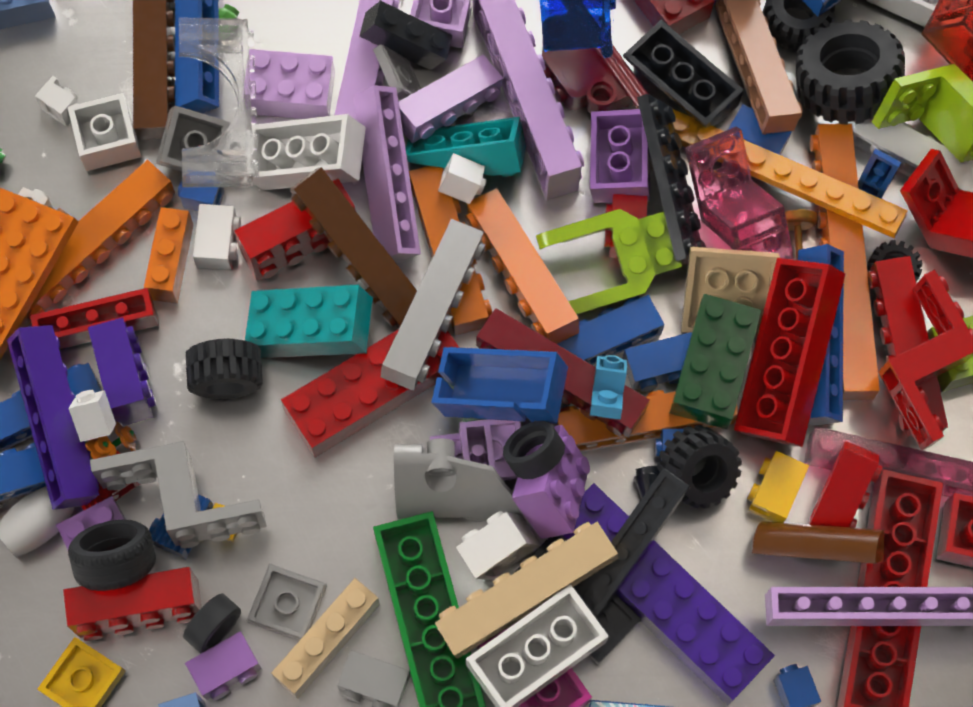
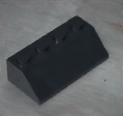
M662 20L623 54L624 59L705 128L721 123L739 106L744 89Z

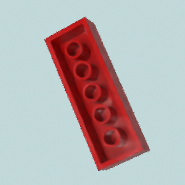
M777 258L734 427L735 431L754 438L803 447L846 273L830 264Z
M398 329L369 346L367 353L354 355L282 398L281 403L285 413L313 457L316 458L436 384L437 377L443 378L438 372L443 348H459L449 331L447 330L446 333L441 331L437 339L441 341L439 350L435 358L430 356L426 365L430 366L426 379L423 383L418 381L414 391L380 377L383 362L399 331Z

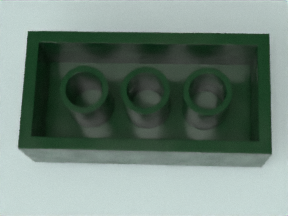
M703 294L669 413L722 429H728L735 412L761 314L760 309Z

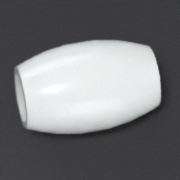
M45 486L22 498L3 516L0 521V540L15 557L24 555L42 546L59 532L56 524L70 518L75 509L71 507L53 510L47 487Z

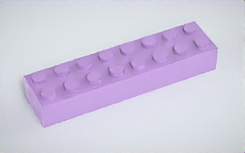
M473 0V15L493 66L504 78L501 86L513 117L521 118L527 146L526 150L546 201L578 191L579 182L582 179L581 169L584 167L583 156L580 150L576 151L574 148V135L571 127L565 126L563 121L565 114L562 104L555 101L553 82L551 78H546L545 63L542 55L536 54L534 49L536 47L533 32L526 29V16L523 8H518L516 0Z

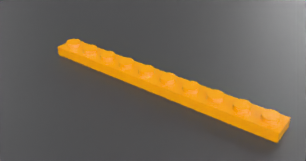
M673 109L675 114L674 130L679 135L683 147L892 238H895L907 216L908 210L714 126L705 128L693 117Z

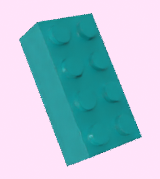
M360 285L252 291L245 341L258 345L261 349V358L367 353L373 297Z

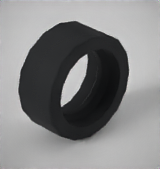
M534 421L522 426L508 438L503 447V457L517 477L534 479L543 476L560 462L564 455L565 444L551 423ZM542 444L538 450L525 456L532 448Z
M218 594L210 599L194 615L184 630L183 638L201 654L224 639L239 619L241 609L225 594Z

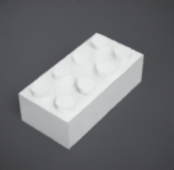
M349 114L251 125L244 179L262 190L292 188L316 168L322 167L332 181L339 178L341 183L359 181L366 127Z
M570 584L467 657L466 666L495 707H518L604 645L609 636Z

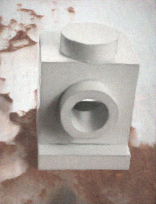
M52 76L35 95V98L43 111L67 127L71 122L68 107L77 105L78 97L68 87L62 89L58 79Z

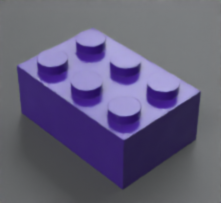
M122 317L88 327L103 390H105L115 421L119 422L123 427L154 418L152 408L157 406L156 400L147 381L150 379L145 362L143 363L140 354L143 353L142 347L133 326L128 327Z

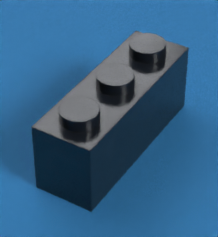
M381 0L365 12L359 37L378 46L382 44L404 58L429 70L447 60L453 36Z

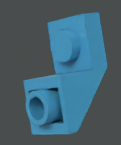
M615 355L597 356L590 415L621 419L627 360H623Z

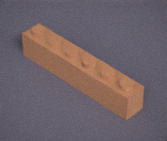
M716 0L715 8L762 134L794 131L798 120L802 117V106L796 100L793 83L786 74L785 62L779 56L776 39L770 33L768 19L763 15L760 0Z

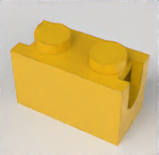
M775 451L771 459L765 457L759 470V474L763 475V478L759 485L753 484L747 500L752 501L748 511L772 522L784 523L809 465L778 451Z

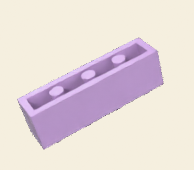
M481 55L400 100L399 109L403 133L411 143L421 138L427 139L438 128L450 126L459 116L474 112L479 105L486 101L491 102L495 100L501 92L500 88L504 78L488 59Z

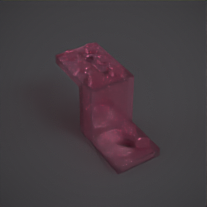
M736 126L685 147L701 221L730 246L732 250L779 253L780 258L794 260L784 206L752 181L742 130ZM724 158L721 168L714 170V163L718 159Z

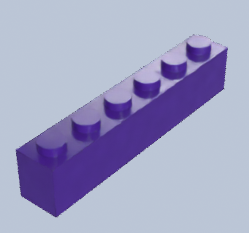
M52 325L20 327L7 339L52 509L57 510L87 505L99 495V483L91 471L90 451L87 450L85 441L80 442L69 411L75 396L70 391L68 384V372L60 355L59 339L55 336Z

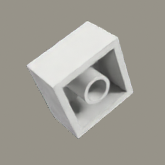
M124 93L68 107L79 157L86 171L142 157L137 136L133 129L130 108Z
M499 511L487 519L488 525L479 531L478 529H473L461 538L463 542L456 548L476 579L493 580L535 551L541 544L522 515Z

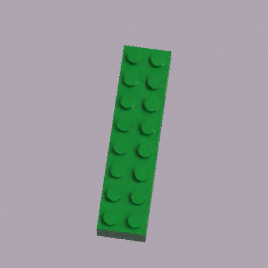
M433 511L374 526V535L419 707H486L480 684L466 666V658L472 655L471 651L457 659L435 622L440 620V613L452 606L458 609L459 606Z

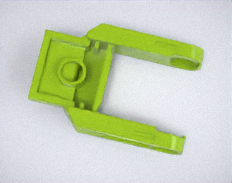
M617 209L536 235L539 249L542 250L557 243L570 242L609 229L612 231L611 238L622 274L626 278L627 283L568 301L576 315L646 293L655 275L682 267L681 263L675 261L664 211L638 219L621 209Z

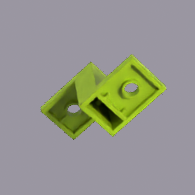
M955 64L895 78L871 122L878 129L919 119L960 163L973 160V82Z

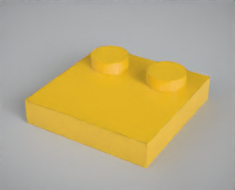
M74 637L37 690L62 707H102L126 670Z

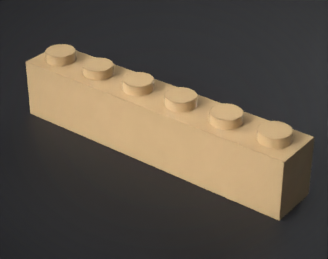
M598 521L592 525L589 522L582 524L573 531L575 536L565 542L563 539L553 542L546 548L548 552L543 556L537 558L534 555L520 564L521 569L510 575L509 572H506L493 581L494 586L485 592L482 589L473 592L466 598L467 603L458 609L452 606L440 613V620L435 622L453 655L459 659L527 616L570 584L574 587L619 558L618 553Z

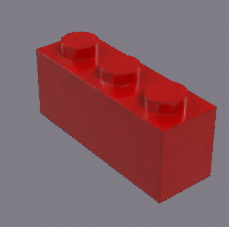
M844 441L812 511L808 524L855 528L858 520L854 519L858 508L862 510L865 508L870 493L866 492L870 482L876 483L882 470V466L878 465L879 454Z

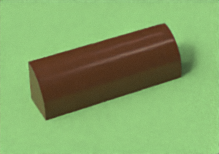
M762 521L757 526L752 554L876 564L884 560L885 530Z

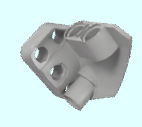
M442 438L429 440L427 442V454L426 448H423L422 444H394V485L397 519L433 511L434 518H465L470 521H487L492 515L502 511L503 513L510 512L522 515L524 520H527L512 499L513 491L504 483L495 468L490 465L456 458L455 442L453 440Z

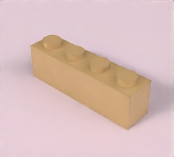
M354 578L271 672L274 679L298 699L379 607V598Z

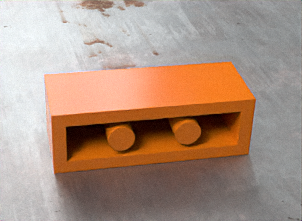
M160 207L144 282V288H148L153 301L178 304L194 226L191 215L187 210Z

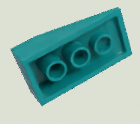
M513 117L441 127L435 130L427 139L421 138L414 143H411L408 139L405 150L407 162L445 168L454 153L485 166L483 173L485 175L508 177L521 172L527 146L521 118Z

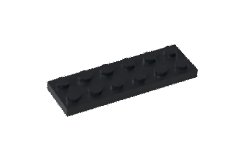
M644 94L637 97L675 261L688 266L690 247H707L700 238L699 229H701V222L698 215L694 213L692 205L695 201L694 193L686 180L688 168L685 161L681 159L679 151L682 148V143L673 126L675 114L671 106L649 94Z

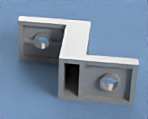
M184 441L90 460L91 471L103 489L120 490L129 483L149 484L155 482L156 478H158L166 531L175 546L180 545L181 548H190L197 546L199 541L202 540L223 541L229 539L231 534L242 532L243 535H252L260 532V528L267 527L265 514L259 499L201 511L193 462Z

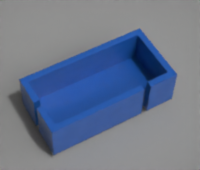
M444 347L438 370L443 378L437 377L431 403L444 417L526 422L527 417L531 422L546 421L557 424L568 366L557 352Z

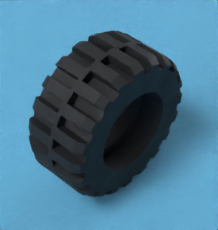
M844 20V23L839 24L833 22L826 28L821 27L817 29L814 35L810 34L803 41L795 59L797 94L801 99V103L806 109H810L813 115L818 118L823 116L825 121L831 123L833 120L848 125V122L864 123L866 119L872 121L894 79L905 76V52L901 42L888 29L884 31L881 25L876 23L870 25L868 21L860 20V22ZM849 68L866 71L857 75H839L834 73Z

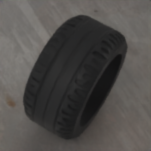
M112 520L91 526L80 532L68 547V556L76 582L90 590L107 591L134 584L144 578L152 570L156 562V554L149 529L145 525L133 520Z

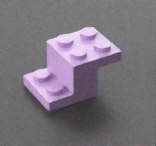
M488 419L459 422V433L430 436V440L439 438L453 440L455 442L456 458L493 466L502 480L518 478L503 457V447L508 438L521 428V421Z

